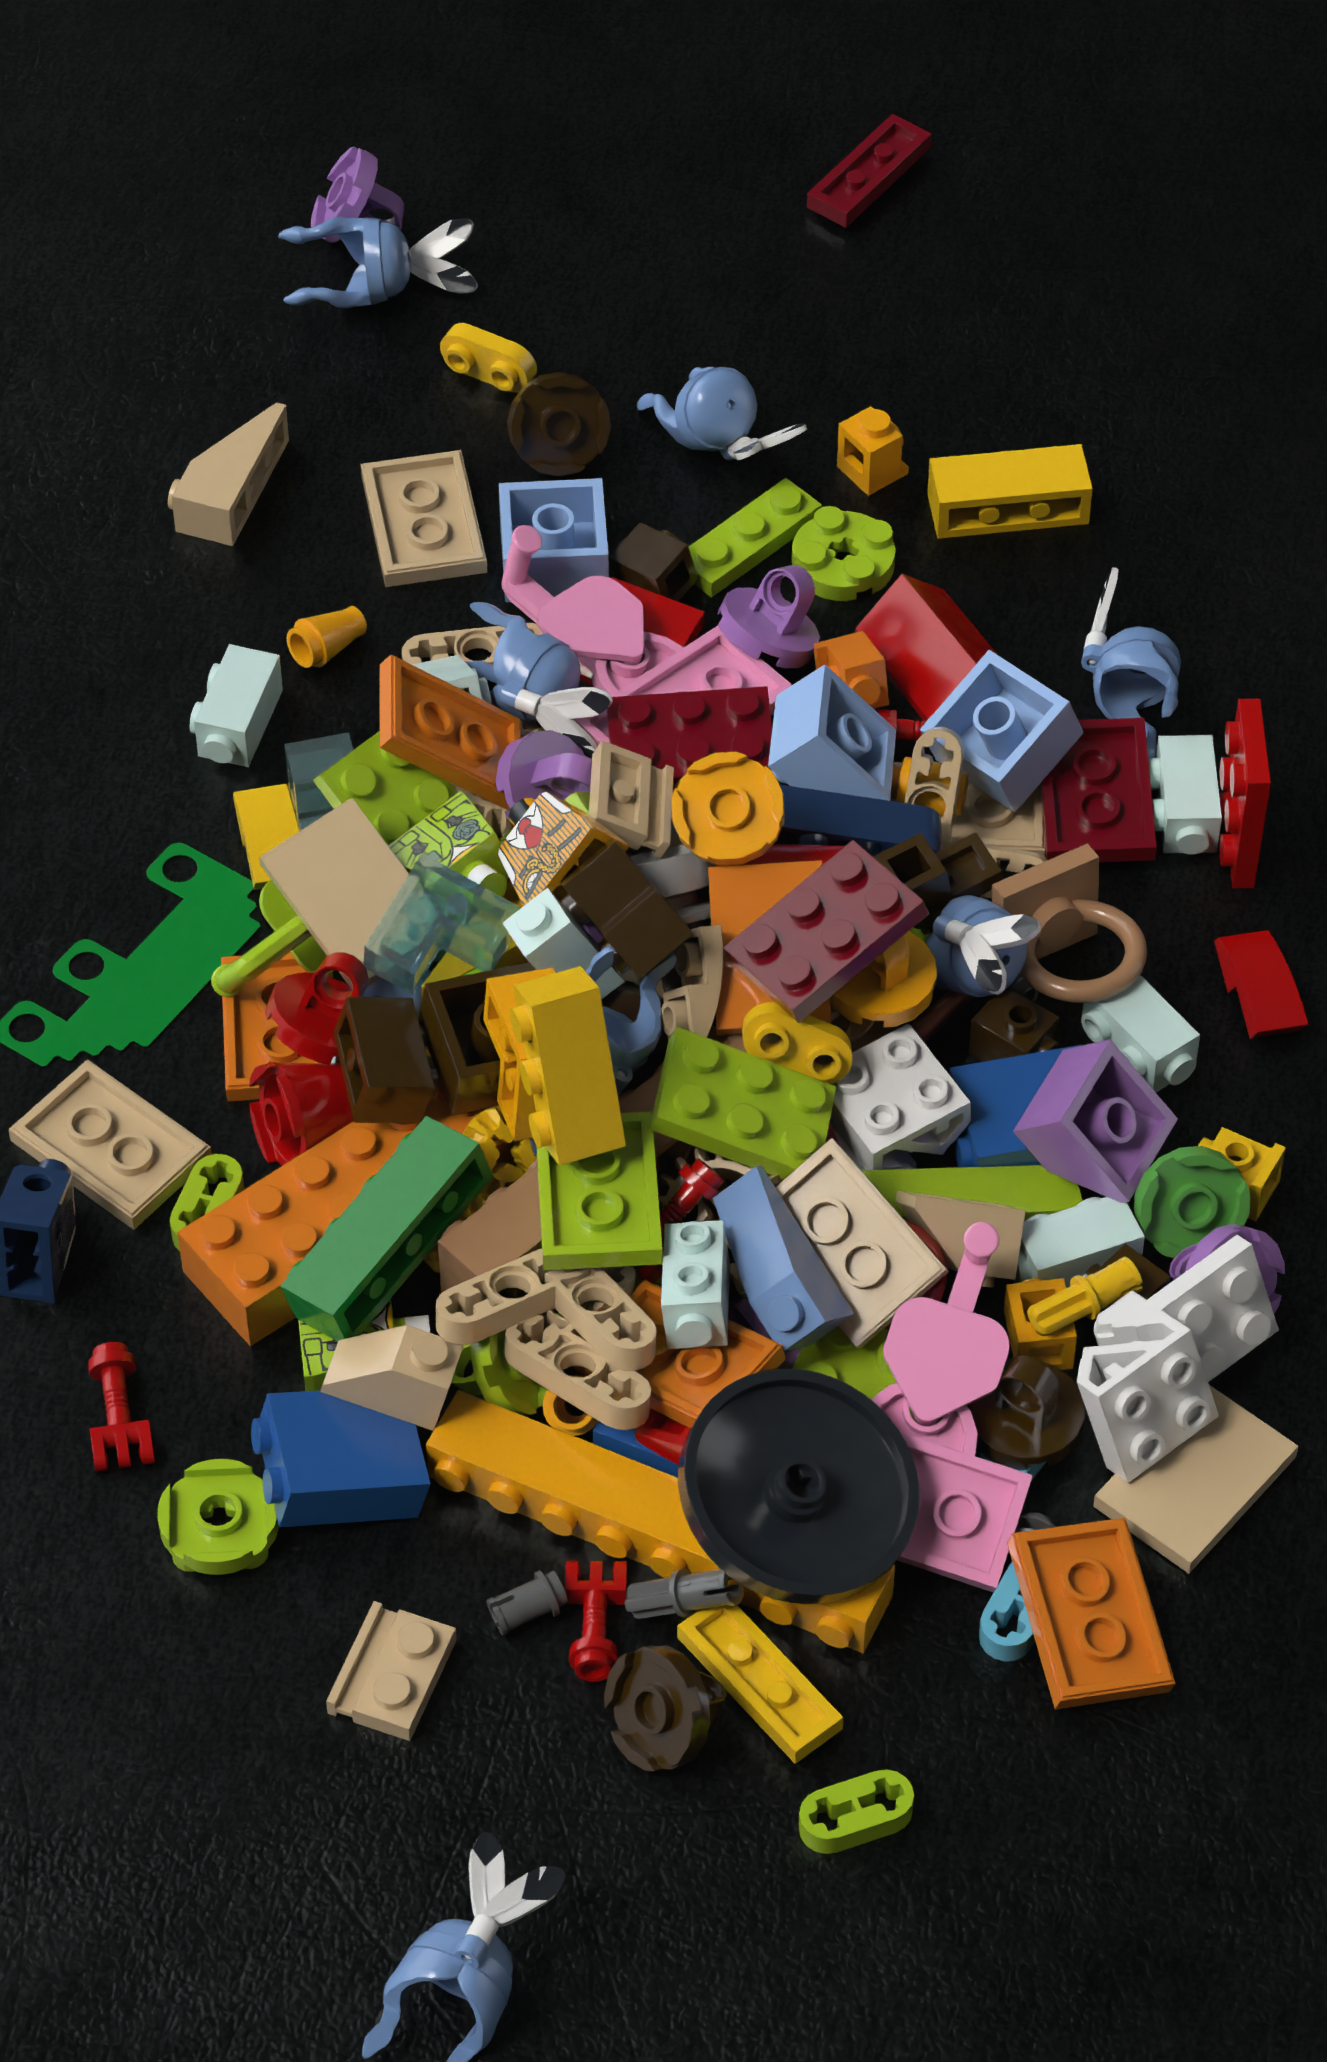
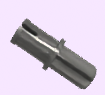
M687 1569L675 1570L669 1578L629 1585L626 1589L627 1599L624 1602L626 1610L632 1612L634 1618L637 1619L677 1613L682 1618H687L696 1613L698 1609L740 1604L744 1596V1586L740 1583L728 1585V1580L734 1579L721 1569L693 1574Z

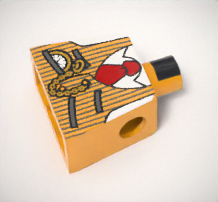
M549 792L540 794L536 800L524 798L512 806L509 812V820L514 828L500 845L498 855L523 906H525L546 888H549L559 901L564 898L568 892L563 888L561 881L610 839L613 838L624 852L630 846L578 807Z

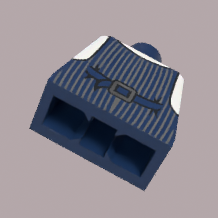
M46 1159L41 1161L38 1167L22 1164L14 1167L0 1198V1296L55 1303L76 1226L73 1175H71L69 1167L59 1160ZM38 1234V1241L33 1252L29 1249L28 1242L32 1236Z

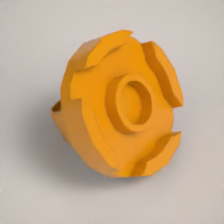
M721 752L704 757L694 762L687 769L688 774L680 781L678 788H675L671 797L672 821L682 844L698 859L718 866L743 865L761 857L777 841L785 821L784 795L774 773L766 766L764 768L759 762L748 759L745 754Z
M908 931L830 996V1003L837 1012L848 1020L861 1025L863 1018L871 1021H884L883 1027H896L912 1021L929 1007L932 1000L933 990L937 981L935 957L923 940Z

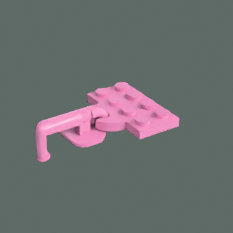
M529 525L518 526L513 531L512 543L509 548L501 582L502 589L515 606L538 624L543 634L549 633L568 644L569 648L575 651L579 660L593 671L591 679L593 687L606 691L611 697L768 686L770 713L772 715L775 710L776 695L792 686L790 682L760 657L757 660L733 645L721 632L719 625L686 647H682L667 637L643 632V605L641 601L620 583L609 577L590 576L559 595L552 596L527 574L532 554L536 553L542 545V538L539 532ZM606 710L600 715L574 719L591 736L597 746L601 741L609 743Z
M978 1222L972 1224L964 1234L965 1251L948 1303L918 1297L904 1302L895 1312L884 1344L883 1356L897 1383L889 1385L871 1400L888 1415L904 1438L912 1455L919 1483V1509L915 1528L907 1546L897 1561L994 1592L998 1586L1009 1552L1007 1541L1011 1534L1015 1533L1033 1475L975 1456L978 1433L972 1413L966 1405L995 1391L1009 1352V1339L1004 1328L989 1317L973 1313L991 1255L997 1250L1000 1240L998 1231L994 1226L986 1222ZM909 1407L912 1410V1418L910 1416Z

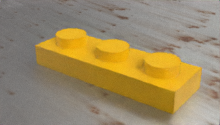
M723 1605L700 1609L677 1625V1638L795 1764L843 1730V1716L738 1605Z

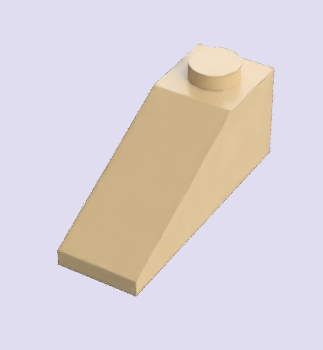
M275 403L190 461L181 480L175 479L172 483L168 495V507L173 509L176 532L230 546L234 545L289 442L286 405Z

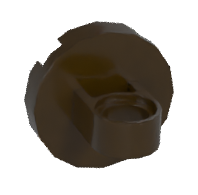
M563 372L540 375L524 385L511 403L507 420L510 442L520 458L539 473L558 477L579 473L585 469L584 465L592 461L597 453L601 454L606 447L611 429L608 407L596 388L579 376Z
M1020 1355L1014 1359L1006 1360L995 1391L966 1405L972 1413L978 1433L976 1449L990 1461L1015 1470H1027L1028 1464H1041L1049 1461V1466L1060 1463L1076 1448L1083 1431L1085 1419L1084 1401L1074 1380L1058 1367L1029 1356Z
M649 1645L641 1647L634 1652L626 1653L618 1658L608 1674L604 1704L605 1708L614 1707L615 1720L619 1729L611 1731V1735L628 1761L645 1771L679 1768L697 1757L706 1743L709 1727L716 1723L727 1693L724 1686L718 1680L697 1671L684 1654L668 1645Z

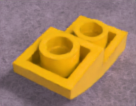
M287 784L233 792L242 844L246 847L254 890L262 889L271 880L261 867L259 857L299 832Z

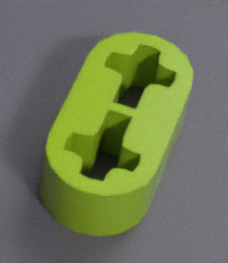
M223 1154L208 1155L199 1160L193 1167L170 1217L173 1243L179 1251L178 1231L199 1219L202 1214H207L244 1190L241 1166L234 1158ZM219 1177L226 1178L227 1182H220L213 1196H210L208 1183L215 1184Z
M886 1769L874 1771L819 1789L809 1794L801 1804L799 1812L800 1837L805 1845L815 1852L830 1854L894 1834L904 1829L911 1820L914 1804L913 1787L905 1776L896 1771ZM884 1793L888 1800H896L895 1810L886 1811L882 1804H875V1795ZM826 1812L831 1820L838 1819L837 1829L828 1831L824 1823H817V1814Z

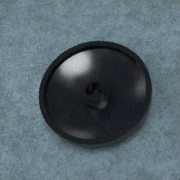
M773 1369L757 1372L734 1381L717 1393L703 1408L690 1428L680 1454L678 1467L680 1501L685 1518L697 1542L709 1558L732 1579L761 1595L775 1600L797 1604H823L849 1598L864 1591L876 1583L891 1568L904 1551L915 1528L919 1509V1483L915 1464L904 1438L888 1415L865 1394L825 1374L800 1369Z

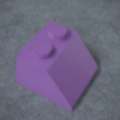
M1109 1039L1063 1050L1013 1132L1048 1172L1123 1203L1130 1201L1143 1173L1150 1167L1178 1118L1112 1040Z

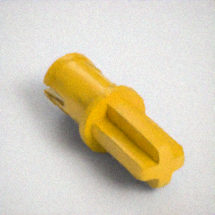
M1123 1257L1094 1274L1092 1273L1086 1277L1074 1276L1070 1280V1287L1029 1307L1027 1314L1033 1329L1038 1335H1048L1084 1316L1091 1320L1096 1319L1102 1309L1117 1302L1133 1290L1138 1293L1143 1289L1140 1285L1142 1284L1140 1273L1128 1257Z

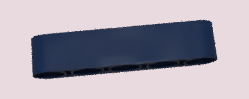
M780 785L784 795L785 821L774 844L846 846L854 840L874 857L922 833L934 853L943 849L941 818L938 812L930 807Z

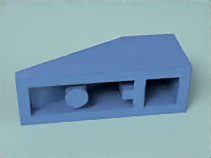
M761 1165L754 1167L713 1198L719 1218L724 1220L726 1237L749 1303L772 1340L783 1346L784 1353L812 1345L854 1315L851 1307Z

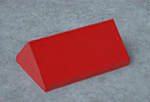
M904 574L899 576L855 628V633L863 631L884 657L886 675L925 722H927L988 650L997 654L944 589Z

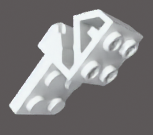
M909 1023L853 1052L852 1066L848 1074L840 1081L831 1084L836 1086L830 1117L831 1126L840 1147L860 1170L917 1169V1163L909 1152L915 1151L943 1155L971 1122V1102ZM728 1179L731 1184L737 1181L736 1179Z
M1239 1235L1234 1236L1149 1299H1144L1132 1290L1097 1316L1093 1329L1098 1346L1084 1347L1079 1365L1077 1384L1106 1467L1129 1483L1216 1419L1219 1414L1208 1382L1279 1331L1253 1246Z

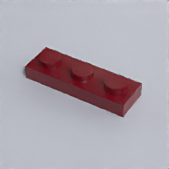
M892 114L807 193V208L847 228L931 148L932 133Z

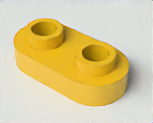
M458 323L453 325L440 342V351L445 363L453 371L492 384L503 391L520 392L522 387L528 384L537 373V365L533 356L523 346L470 324Z
M766 1002L753 1007L743 1020V1045L749 1054L828 1084L840 1081L850 1071L852 1066L851 1042L847 1034L837 1026L810 1015L798 1023L776 1002ZM769 1033L781 1036V1039L776 1043H766L762 1040ZM820 1055H829L833 1058L830 1063L823 1065L814 1061Z

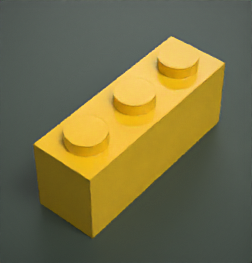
M1082 444L930 458L928 499L937 539L1089 524L1093 488Z
M581 966L514 984L517 1007L510 1008V1020L518 1042H524L527 1060L519 1062V1070L527 1094L529 1096L533 1095L536 1112L529 1114V1126L536 1146L538 1148L545 1147L559 1166L625 1147L626 1142L598 985Z

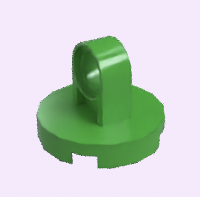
M1203 1146L1182 1147L1159 1157L1143 1173L1134 1193V1216L1145 1238L1162 1255L1175 1258L1183 1249L1198 1244L1218 1227L1233 1223L1244 1226L1250 1214V1191L1247 1183L1242 1178L1240 1170L1223 1153Z

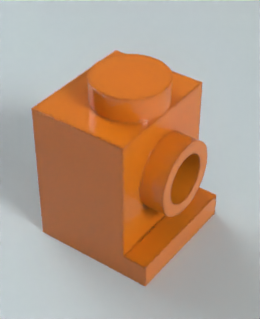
M863 631L813 644L816 670L823 665L829 667L873 709L889 705L885 659Z

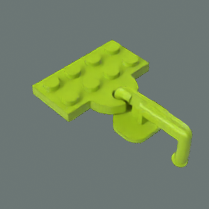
M380 731L313 779L334 809L353 798L388 846L457 794L449 781L381 749ZM272 880L268 881L262 888L259 904L263 916L275 932L233 963L217 967L211 977V984L214 991L221 996L232 997L237 995L245 984L255 979L289 952L298 964L310 973H315L327 957ZM479 900L460 916L451 917L456 929V939L483 905L482 901Z

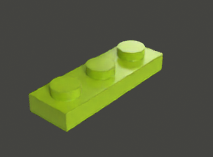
M787 478L783 479L689 546L699 577L694 585L712 598L794 539L798 530L806 522L814 518V513L822 508V504Z

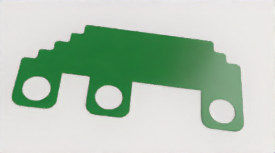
M174 843L168 846L148 867L147 877L152 882L183 898V900L127 959L122 958L92 940L83 939L76 942L55 963L53 974L57 979L90 998L68 1021L63 1020L34 1002H19L0 1020V1043L42 1067L47 1066L57 1056L67 1061H72L81 1051L95 1056L106 1046H112L121 1051L130 1042H136L143 1047H148L211 980L213 972L217 967L221 966V957L233 956L260 928V923L249 915L257 907L256 903L247 897L254 889L252 881L184 843ZM183 855L192 858L198 867L195 876L185 882L168 880L164 876L162 868L164 863L171 857ZM84 952L95 953L103 959L104 969L96 978L90 980L77 979L69 971V963L72 958ZM24 1014H33L40 1017L45 1024L44 1033L32 1042H19L15 1040L9 1033V1026L16 1017Z

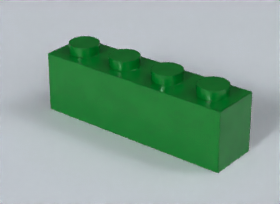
M425 1116L413 1132L407 1134L401 1140L395 1153L377 1174L365 1182L359 1195L342 1215L328 1225L324 1236L306 1257L297 1262L290 1270L287 1279L280 1287L296 1319L337 1342L342 1339L360 1336L435 1247L446 1229L456 1222L494 1177L480 1144Z

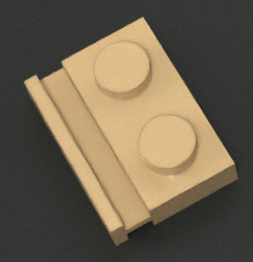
M601 741L592 754L589 815L623 839L630 848L638 850L641 845L653 849V856L661 859L670 846L674 767L666 765L663 770L651 766L652 759Z
M374 1601L327 1698V1713L334 1716L337 1713L353 1718L354 1723L410 1741L456 1643V1628L400 1609L398 1613L383 1609L382 1603Z

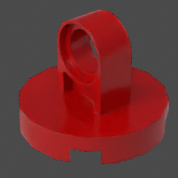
M335 952L323 960L315 973L302 972L291 974L277 982L268 1000L265 1015L267 1020L273 1017V1020L279 1026L276 1036L281 1043L298 1055L322 1064H330L334 1056L339 1057L333 1032L346 998L363 997L369 980L367 969L362 961L354 955L345 952ZM337 970L346 974L352 981L353 990L347 984L328 977L327 972Z

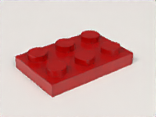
M1238 699L1235 721L1226 722L1225 748L1226 754L1230 755V757H1221L1220 785L1221 789L1225 790V792H1219L1222 816L1221 825H1225L1226 834H1221L1220 863L1222 867H1230L1232 888H1254L1271 782L1261 700Z

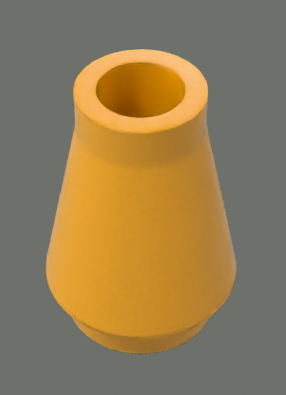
M350 606L340 611L298 619L295 622L294 628L290 629L287 633L289 651L295 661L302 667H322L352 641L366 633V620L361 611L355 606Z

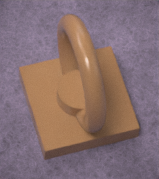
M1088 843L992 884L993 903L999 904L1011 915L1025 914L1041 923V931L1027 942L1026 960L1020 975L1038 992L1050 998L1071 1003L1097 1002L1123 992L1138 979L1147 959L1146 940L1137 923L1118 908L1098 902L1099 856ZM1098 925L1104 926L1116 933L1125 948L1124 959L1113 972L1092 980L1079 981L1058 977L1044 969L1038 959L1096 935Z

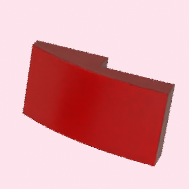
M1269 930L1219 937L1214 941L1228 993L1238 992L1250 1039L1297 1032L1308 1025L1304 1007L1291 971Z

